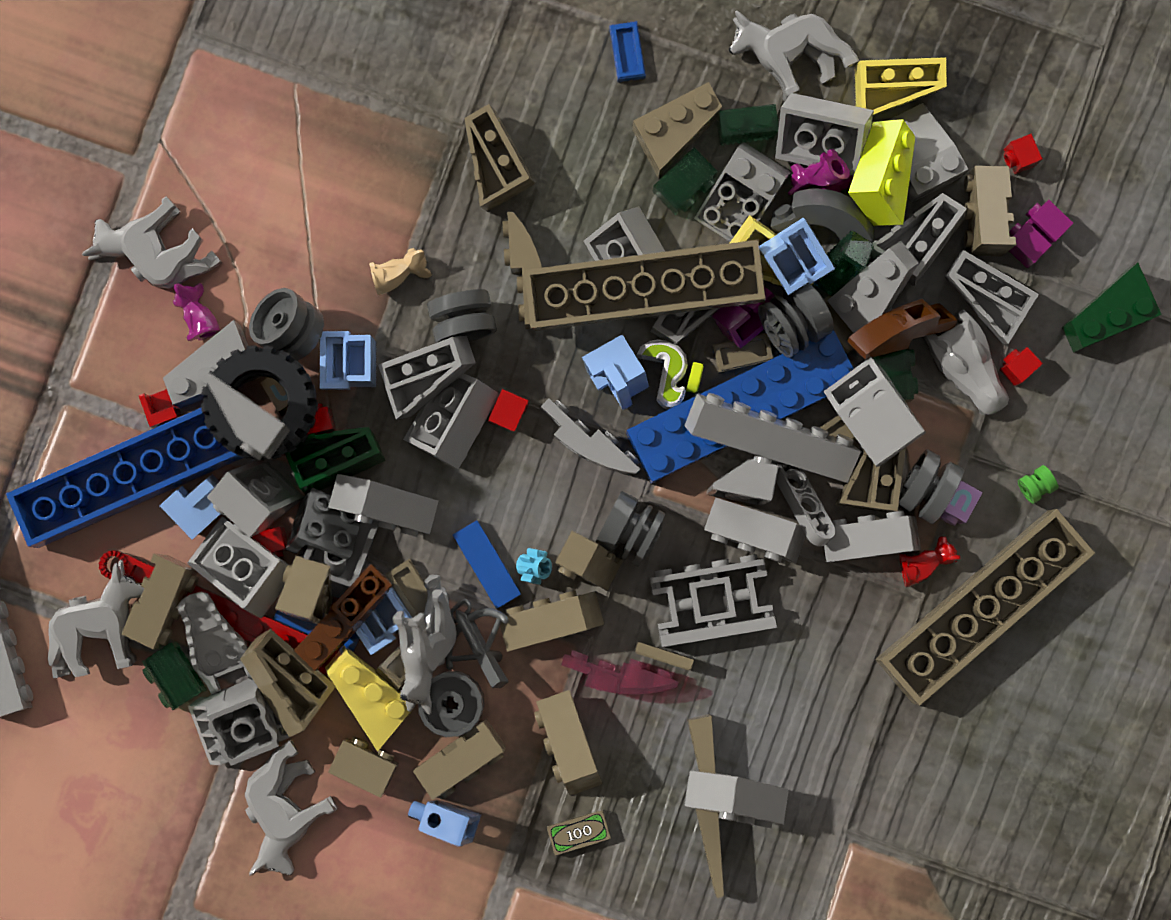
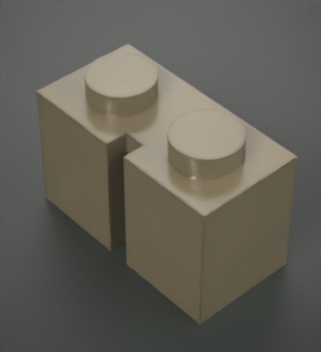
M353 736L351 740L348 738L344 739L328 773L381 798L385 794L399 764L393 760L395 756L382 749H379L378 752L367 748L369 743L358 737Z

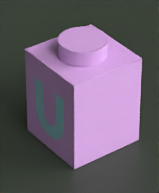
M960 481L953 498L940 518L954 526L957 523H966L982 492Z

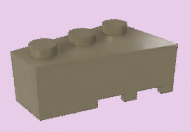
M296 556L292 566L287 565L283 575L285 585L275 609L292 618L318 625L329 613L333 602L330 566Z
M570 690L537 701L539 711L534 712L539 728L545 727L548 738L543 739L548 755L554 754L557 765L552 766L557 783L563 782L570 796L602 785L601 777L597 771L594 757Z

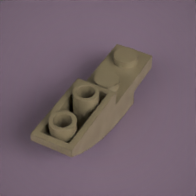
M507 212L508 221L502 222L503 238H509V249H504L505 266H510L511 274L522 273V276H517L518 293H523L524 304H518L519 322L525 321V328L531 329L524 270L542 268L534 243L524 225L514 212Z

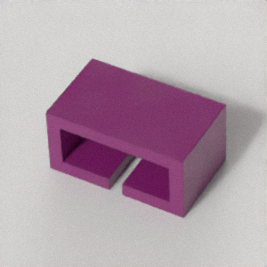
M1050 200L1046 201L1042 206L1037 202L1025 214L1029 219L1022 226L1017 223L1009 230L1010 237H1016V245L1009 252L1026 268L1033 265L1052 246V243L1056 242L1073 224Z
M764 287L765 301L770 302L774 294ZM762 303L723 307L712 315L723 335L740 349L764 330L758 315V307Z

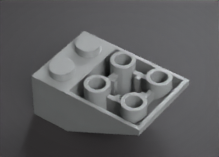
M743 142L737 147L694 219L731 242L749 215L760 222L791 172Z
M872 357L824 391L838 415L877 467L926 433L884 369Z

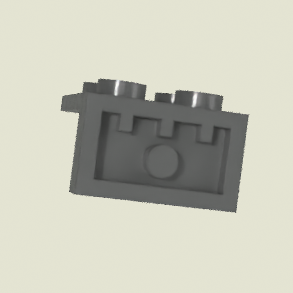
M312 487L299 502L285 550L296 554L303 546L311 545L348 560L352 556L361 522L354 520L356 516L354 514L328 508L331 495Z

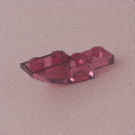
M572 650L571 655L565 653L561 663L562 666L587 674L586 687L605 692L631 695L650 694L677 688L679 681L673 679L674 673L658 668L657 673L646 670V663L630 659L629 663L623 662L620 672L614 671L616 667L614 664L599 660L597 665L587 661L588 655Z

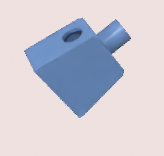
M440 800L429 801L427 804L413 801L408 812L409 818L420 821L419 831L459 847L473 842L482 815ZM438 815L441 818V823L438 821Z

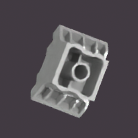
M248 678L239 684L224 688L213 695L211 694L209 697H199L188 706L210 765H222L229 762L230 766L279 747V741L289 738L253 679Z

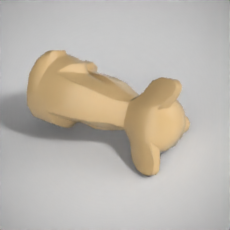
M415 248L409 249L403 259H392L381 265L374 262L369 263L378 295L388 293L397 288L410 273L416 274L421 278L431 277L430 270L426 268L427 262L424 251L416 250Z

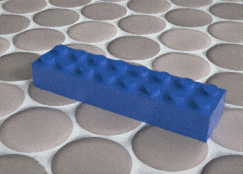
M833 330L831 334L816 343L808 341V347L803 351L799 350L792 358L781 354L701 393V395L707 396L708 393H713L724 398L726 403L733 405L735 401L741 402L751 407V411L760 413V410H766L777 416L776 419L783 420L826 399L827 396L824 391L854 368ZM695 397L626 431V435L651 484L728 447L727 445L694 436L684 426Z
M201 408L8 492L6 496L27 546L41 548L238 461L243 457L229 451L213 437L214 435L204 422L206 420L205 415L202 413Z

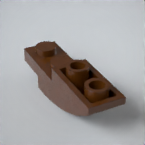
M923 299L899 306L872 320L852 334L847 342L864 359L907 349L912 339L950 330L955 327L957 319L940 303L929 305Z
M370 564L331 606L332 610L294 651L314 671H317L359 629L393 584L373 564Z

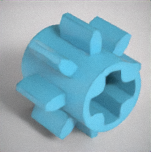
M527 548V554L519 556L516 569L522 575L521 581L540 585L541 579L549 577L552 571V562L549 558H546V551Z

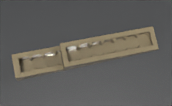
M707 714L687 719L699 772L716 774L712 716ZM696 809L716 898L724 897L719 816L716 812Z

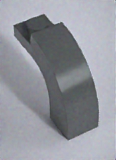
M806 189L794 192L792 204L782 205L774 210L772 214L771 229L776 234L804 218L808 225L825 226L835 232L846 251L873 243L874 226L852 198L836 191Z

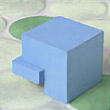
M804 218L759 246L761 253L788 295L806 283L811 284L835 269Z
M323 331L320 338V389L350 390V387H376V341L371 335H350L349 331Z
M623 335L582 357L587 373L597 390L600 391L609 386L622 410L633 405L631 397L649 387L645 370Z
M212 474L191 493L184 486H181L160 507L193 540L220 515L214 509L213 503L207 498L220 481Z
M393 586L356 631L370 655H373L397 639L394 634L399 632V629L394 624L393 617L398 611H404L405 618H412Z

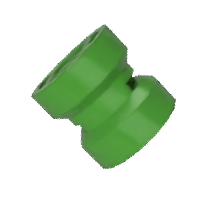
M1044 465L1035 469L1034 474L1030 476L1025 475L1017 480L1021 492L1032 504L1041 500L1042 495L1045 493L1051 494L1058 489L1055 477Z

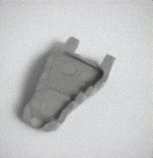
M961 310L956 314L959 325L940 336L931 334L923 336L930 348L938 369L948 380L954 382L957 389L962 391L965 396L971 398L977 406L981 415L995 414L1008 404L1009 396L999 379L985 334L979 324L965 310Z
M198 592L183 598L178 605V612L186 626V638L190 647L191 663L207 685L211 694L213 695L221 691L217 677L238 668L244 667L247 677L252 679L240 660L249 648L248 644L219 613L210 596L206 593Z

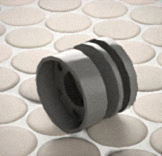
M806 283L789 295L784 291L783 298L774 296L770 302H764L758 307L759 319L767 336L778 351L788 358L795 356L799 350H805L809 345L808 340L816 343L834 330L833 320L826 303L809 283Z
M621 491L595 543L610 553L614 551L619 543L624 545L621 556L623 560H626L631 549L636 551L637 553L632 564L638 567L650 555L660 536L663 518L666 513L659 510L654 521H651L647 518L652 510V506L648 505L642 514L639 515L635 513L639 499Z

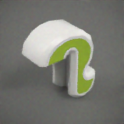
M652 340L640 347L636 357L664 363L656 401L662 408L669 410L681 404L686 393L685 387L676 386L684 377L688 366L686 354L678 345L666 340Z

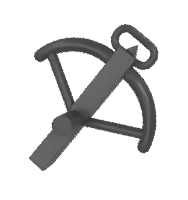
M463 599L450 612L454 623H458L456 625V639L463 632L474 654L452 656V647L445 657L446 667L448 670H452L453 662L477 660L491 687L502 688L509 682L497 663L502 660L503 655L500 651L490 650L501 622L508 624L509 618L502 612L491 608H483L471 612L472 605L470 601ZM464 603L467 604L468 608L465 612L457 610ZM455 611H456V619L453 617V613H454ZM491 616L497 619L486 643L475 620L480 617Z

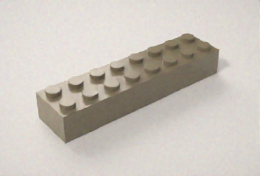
M758 240L524 270L530 328L535 331L766 302Z
M1057 509L1048 510L875 660L913 704L920 706L1091 558L1095 552Z

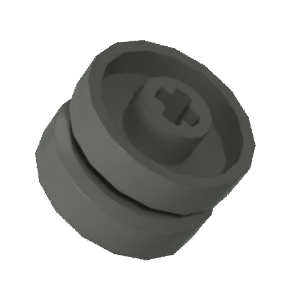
M280 288L272 291L259 302L251 316L249 332L253 341L261 347H274L275 350L280 352L283 350L290 354L293 359L299 361L316 347L322 336L324 319L319 309L311 303L304 301L293 290Z
M484 289L466 290L447 294L427 303L429 318L440 322L432 329L435 343L458 336H467L470 342L494 334L497 331L495 318L491 314L484 313L492 306L489 292Z
M927 449L921 454L908 473L900 490L898 506L907 511H912L920 504L918 509L919 517L930 524H934L953 498L962 479L964 469L952 462L946 463L940 468L941 457Z
M459 671L444 672L432 678L430 689L432 711L430 715L425 712L421 704H418L419 715L424 725L433 733L444 737L460 736L470 731L481 719L485 707L484 693L479 683L470 675ZM452 697L454 702L458 703L454 709L449 708L447 705V701Z

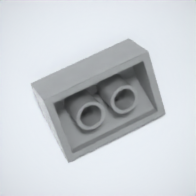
M791 93L781 106L775 159L809 166L812 163L819 162L820 155L823 152L827 154L828 150L834 149L837 151L838 156L847 164L850 175L854 176L871 130L874 110Z
M639 206L617 213L584 240L595 261L665 252Z
M463 373L419 410L403 440L459 469L500 394L478 379Z
M754 456V459L746 461L714 482L707 489L706 495L763 506L772 500L778 466L771 464L772 459Z

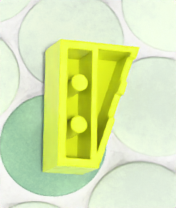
M903 119L873 122L848 191L849 195L873 226L903 225L915 135Z

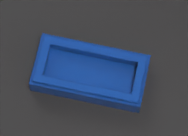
M637 21L609 25L617 81L624 82L644 79L646 74Z

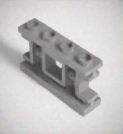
M757 554L740 557L741 563L729 565V560L725 559L711 562L712 568L701 569L700 564L684 566V572L672 574V569L655 571V577L649 578L652 595L667 593L671 622L657 624L661 647L777 628L776 618L773 614V605L758 607L753 578L767 576L765 559L758 560ZM754 566L756 568V572L745 574L747 584L745 589L732 591L729 577H717L719 572ZM695 576H699L700 580L699 582L688 583L691 598L674 600L672 586L660 587V582ZM723 583L728 612L701 616L696 588ZM749 600L752 614L764 613L763 618L725 623V618L736 617L734 602ZM693 609L695 623L707 622V627L668 633V628L679 626L678 611Z

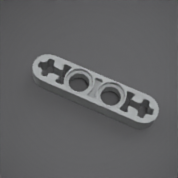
M772 460L771 464L778 466L776 482L807 539L816 546L826 545L835 535V527L803 469ZM788 479L795 480L798 483L799 488L793 487L789 483ZM801 502L807 503L813 512L806 511L802 507Z

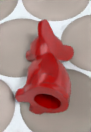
M946 536L938 538L934 550H924L920 554L911 557L905 553H900L899 558L905 587H910L926 580L939 564L948 565L956 563L957 560L961 559L960 555H957L954 545L948 543Z

